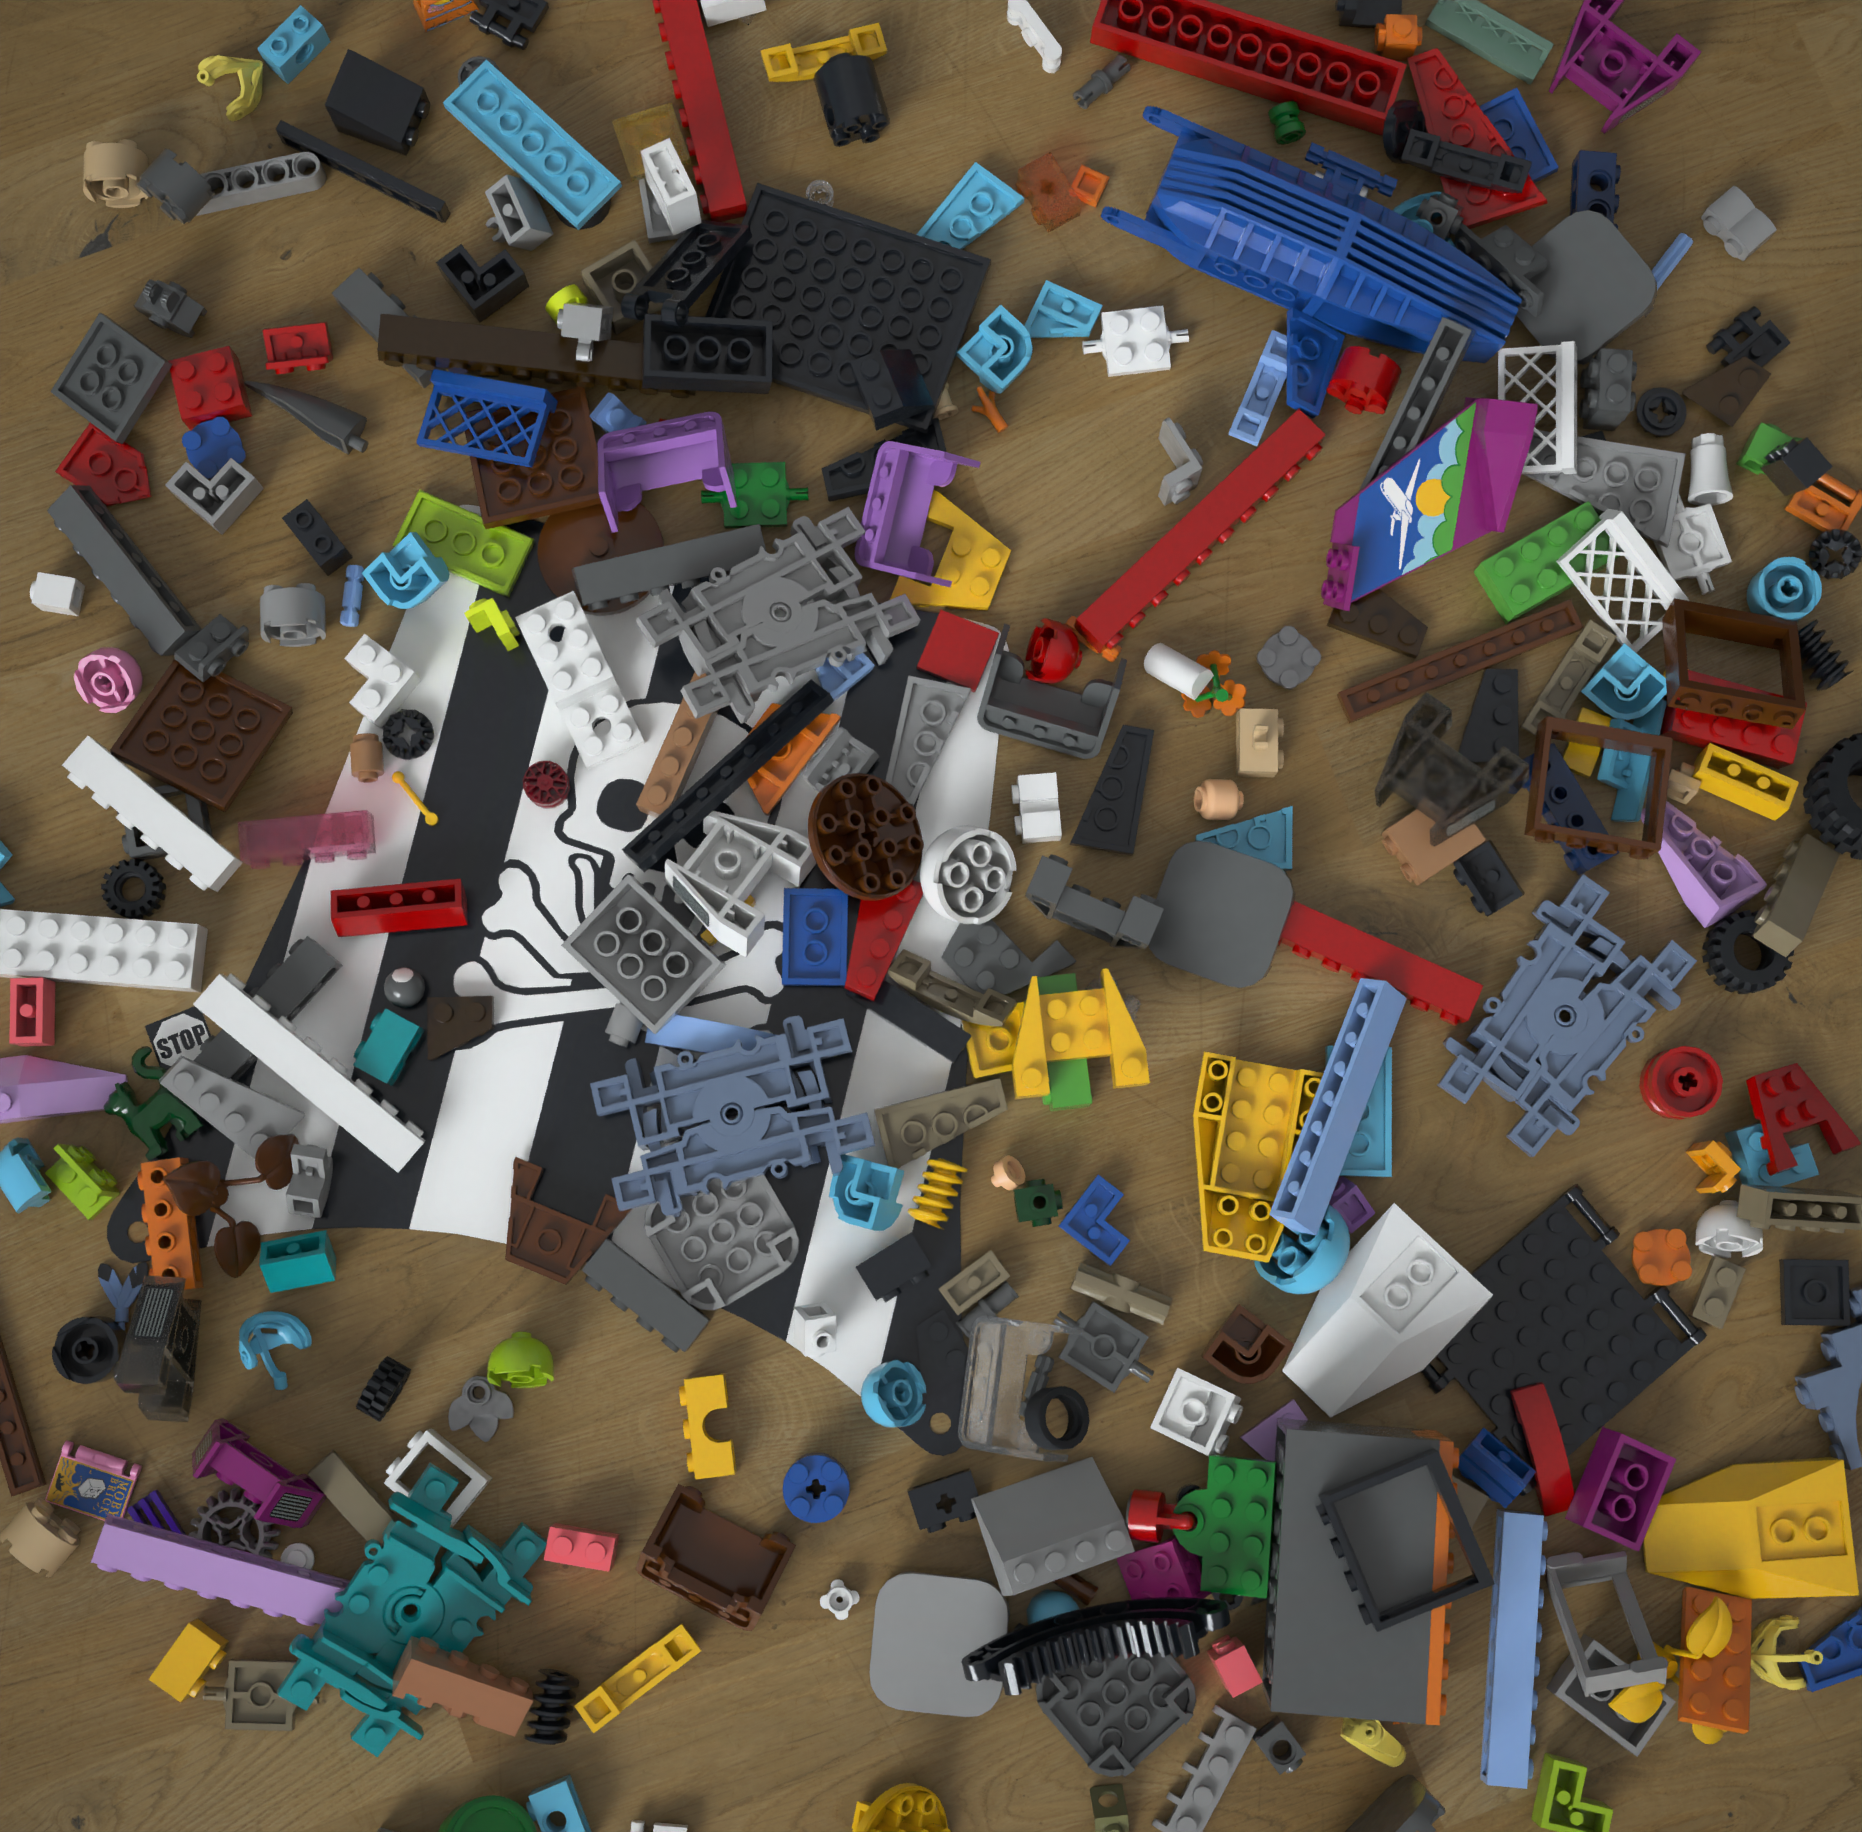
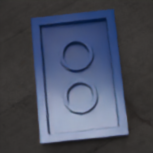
M784 888L782 985L845 986L847 977L848 894L840 889Z

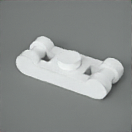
M1008 0V22L1014 26L1019 25L1025 42L1030 47L1034 46L1043 58V69L1048 73L1057 72L1060 68L1062 48L1027 0Z

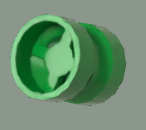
M1295 101L1278 104L1268 112L1270 123L1275 125L1276 128L1274 136L1278 144L1284 145L1295 142L1306 134L1304 123L1299 121L1300 110Z

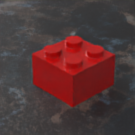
M230 346L168 361L172 364L170 373L181 420L191 431L198 424L213 420L216 417H224L228 422L252 417L239 358Z

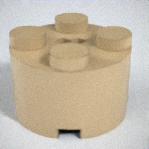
M123 139L118 141V143H101L98 141L87 143L83 163V192L85 196L95 203L96 198L105 200L106 206L112 208H130L140 205L141 198L145 197L147 199L148 196L136 184L140 181L139 177L149 167L148 157L144 152L137 149V143L132 140Z
M38 1498L35 1503H26L0 1533V1540L2 1543L6 1539L9 1540L12 1546L8 1551L26 1567L36 1573H39L42 1569L48 1570L46 1577H52L79 1546L80 1541L77 1534L81 1530L68 1518L62 1521L53 1513L54 1508L51 1504L42 1498Z

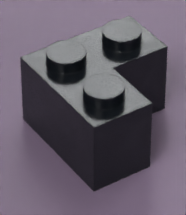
M460 244L436 262L444 279L479 323L529 287L525 273L506 249L479 267L463 245Z

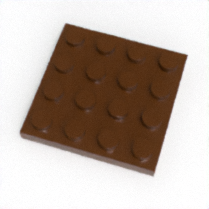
M576 387L551 393L558 403L555 413L549 412L533 468L470 456L485 529L602 504L598 491V446L592 419L589 417L591 413L585 388ZM503 406L492 413L497 424L512 415L509 408ZM483 408L466 412V414L469 418H471L478 412L482 411ZM529 412L520 418L525 429L536 423L538 413ZM487 416L473 425L479 436L492 428L493 425ZM514 422L501 432L506 441L519 434L521 430L517 423ZM467 429L465 435L468 443L475 438L470 429ZM498 434L483 442L486 450L489 451L503 444ZM524 439L513 446L511 450L515 456L525 457L529 444Z
M174 659L112 746L110 752L118 760L226 813L293 714L291 706L222 672L215 677L210 676L205 682H202Z

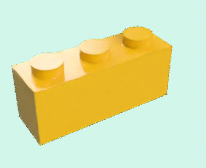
M1711 743L1697 755L1693 765L1695 769L1692 778L1701 781L1700 789L1774 821L1789 810L1799 784L1794 779Z

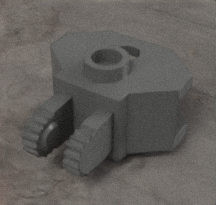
M149 279L134 305L137 311L148 317L149 321L165 330L168 328L190 338L195 334L192 327L198 317H204L207 313V310L202 305L186 295L187 290L172 281L168 285L160 280L154 281Z

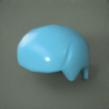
M1046 1589L1031 1599L1027 1608V1623L1029 1625L1049 1617L1078 1610L1079 1607L1068 1594Z

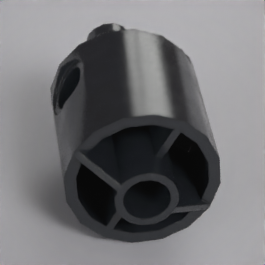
M849 53L837 54L831 57L815 73L814 83L834 145L842 147L862 139L863 143H871L880 138L879 132L890 124V118L871 58L863 55L852 56Z

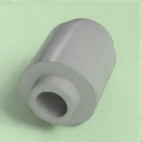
M621 1002L619 1004L616 1003L605 1033L610 1035V1042L627 1047L629 1042L636 1043L643 1023Z

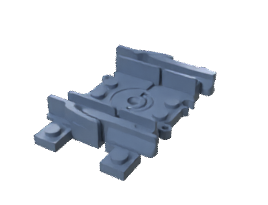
M800 1016L786 1018L783 1021L784 1034L765 1039L755 1035L756 1046L750 1051L744 1050L742 1042L738 1039L733 1047L700 1055L696 1062L690 1052H680L677 1057L679 1067L671 1063L653 1067L654 1071L649 1073L652 1082L650 1087H645L640 1062L636 1058L630 1059L625 1063L627 1074L590 1083L597 1115L600 1117L630 1109L638 1147L643 1151L650 1150L649 1153L640 1156L643 1170L611 1178L618 1210L625 1211L660 1202L662 1213L676 1218L680 1217L683 1211L681 1198L691 1195L697 1196L699 1191L709 1195L708 1185L713 1179H720L723 1183V1188L728 1190L733 1182L765 1175L769 1167H771V1173L776 1178L781 1179L788 1174V1167L785 1163L789 1162L794 1166L802 1165L805 1168L808 1165L821 1162L817 1146L826 1147L831 1171L835 1177L839 1176L843 1170L842 1154L876 1146L867 1112L835 1120L833 1108H824V1101L828 1104L832 1103L821 1060L852 1052L844 1018L807 1027L806 1030L803 1019ZM685 1057H689L687 1063H683ZM810 1065L819 1081V1085L811 1070L797 1072L804 1085L807 1095L805 1096L792 1069ZM786 1102L791 1113H787L781 1106L765 1107ZM660 1103L662 1133L659 1126V1110L656 1108L647 1112V1107ZM809 1103L810 1110L796 1112L798 1109L808 1107L807 1104ZM730 1108H735L738 1111V1116L734 1120H729L726 1117V1112ZM701 1124V1125L696 1126V1127H694V1128L685 1130L684 1135H683V1131H682L683 1128H687V1127H691V1126H695V1125ZM679 1140V1142H676L674 1144L668 1146L664 1145V1142L670 1143ZM777 1167H783L782 1172H776Z

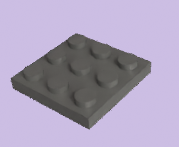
M99 313L50 392L115 442L123 444L172 364L107 315Z

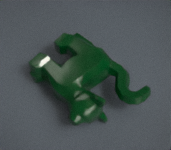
M143 1046L136 1050L132 1056L131 1064L134 1072L144 1079H157L159 1081L167 1070L163 1067L147 1066L145 1064V1059L151 1054L152 1048ZM128 1082L115 1084L116 1090L109 1095L108 1101L104 1105V1110L108 1115H117L123 1118L130 1132L145 1143L149 1148L146 1154V1158L149 1161H153L169 1151L167 1142L160 1131L169 1122L176 1127L175 1135L180 1142L204 1126L197 1112L162 1084H160L157 1092L139 1105L135 1093Z

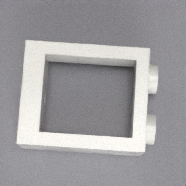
M670 138L641 150L647 183L673 236L700 224L701 217L697 193Z
M434 1429L426 1430L424 1433L418 1431L408 1443L407 1447L411 1450L403 1460L397 1457L386 1470L389 1477L384 1484L392 1491L401 1492L408 1497L411 1490L400 1481V1478L426 1446L430 1444L472 1479L446 1511L452 1515L450 1527L453 1528L492 1480V1477Z

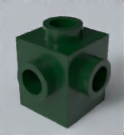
M1045 1179L1026 1181V1188L1013 1190L1018 1223L1032 1221V1227L1052 1224L1051 1218L1058 1216L1057 1210L1063 1209L1060 1190H1054L1053 1184L1046 1185ZM1035 1197L1043 1199L1044 1206L1041 1209L1034 1206L1033 1200Z

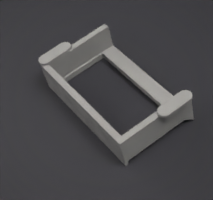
M1621 1551L1583 1558L1578 1552L1548 1557L1546 1561V1585L1585 1697H1589L1590 1693L1652 1682L1666 1685L1668 1661L1664 1657H1658L1626 1572V1552ZM1612 1580L1641 1660L1633 1661L1631 1664L1591 1671L1562 1589Z

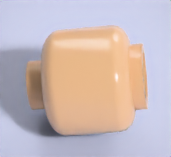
M1206 779L1201 786L1196 788L1194 793L1195 810L1200 812V815L1206 820H1232L1236 816L1237 811L1243 807V793L1238 790L1233 780Z

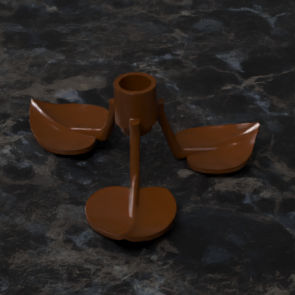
M294 1134L271 1136L259 1146L255 1156L256 1169L261 1173L258 1177L220 1180L221 1175L217 1166L212 1162L203 1160L182 1165L163 1177V1181L169 1188L176 1205L183 1213L190 1216H198L210 1208L211 1212L217 1213L228 1222L230 1227L221 1228L216 1234L214 1251L219 1265L230 1277L237 1278L241 1276L254 1261L260 1249V1233L257 1227L249 1221H241L236 1225L235 1219L220 1209V1206L228 1200L229 1192L227 1187L261 1183L266 1180L268 1187L273 1190L286 1187L293 1175L290 1154L293 1145L299 1144Z

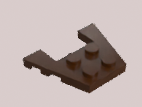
M515 1157L505 1260L567 1285L632 1209L619 1211L616 1198L605 1194L593 1225H590L534 1202L531 1198L544 1168Z

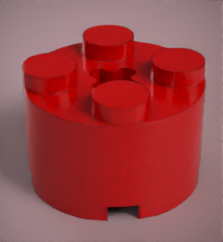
M1350 346L1344 350L1326 391L1346 403L1344 407L1351 413L1362 414L1364 410L1376 414H1384L1399 382L1401 368L1388 356L1380 353L1379 358L1369 355L1371 349L1361 346Z

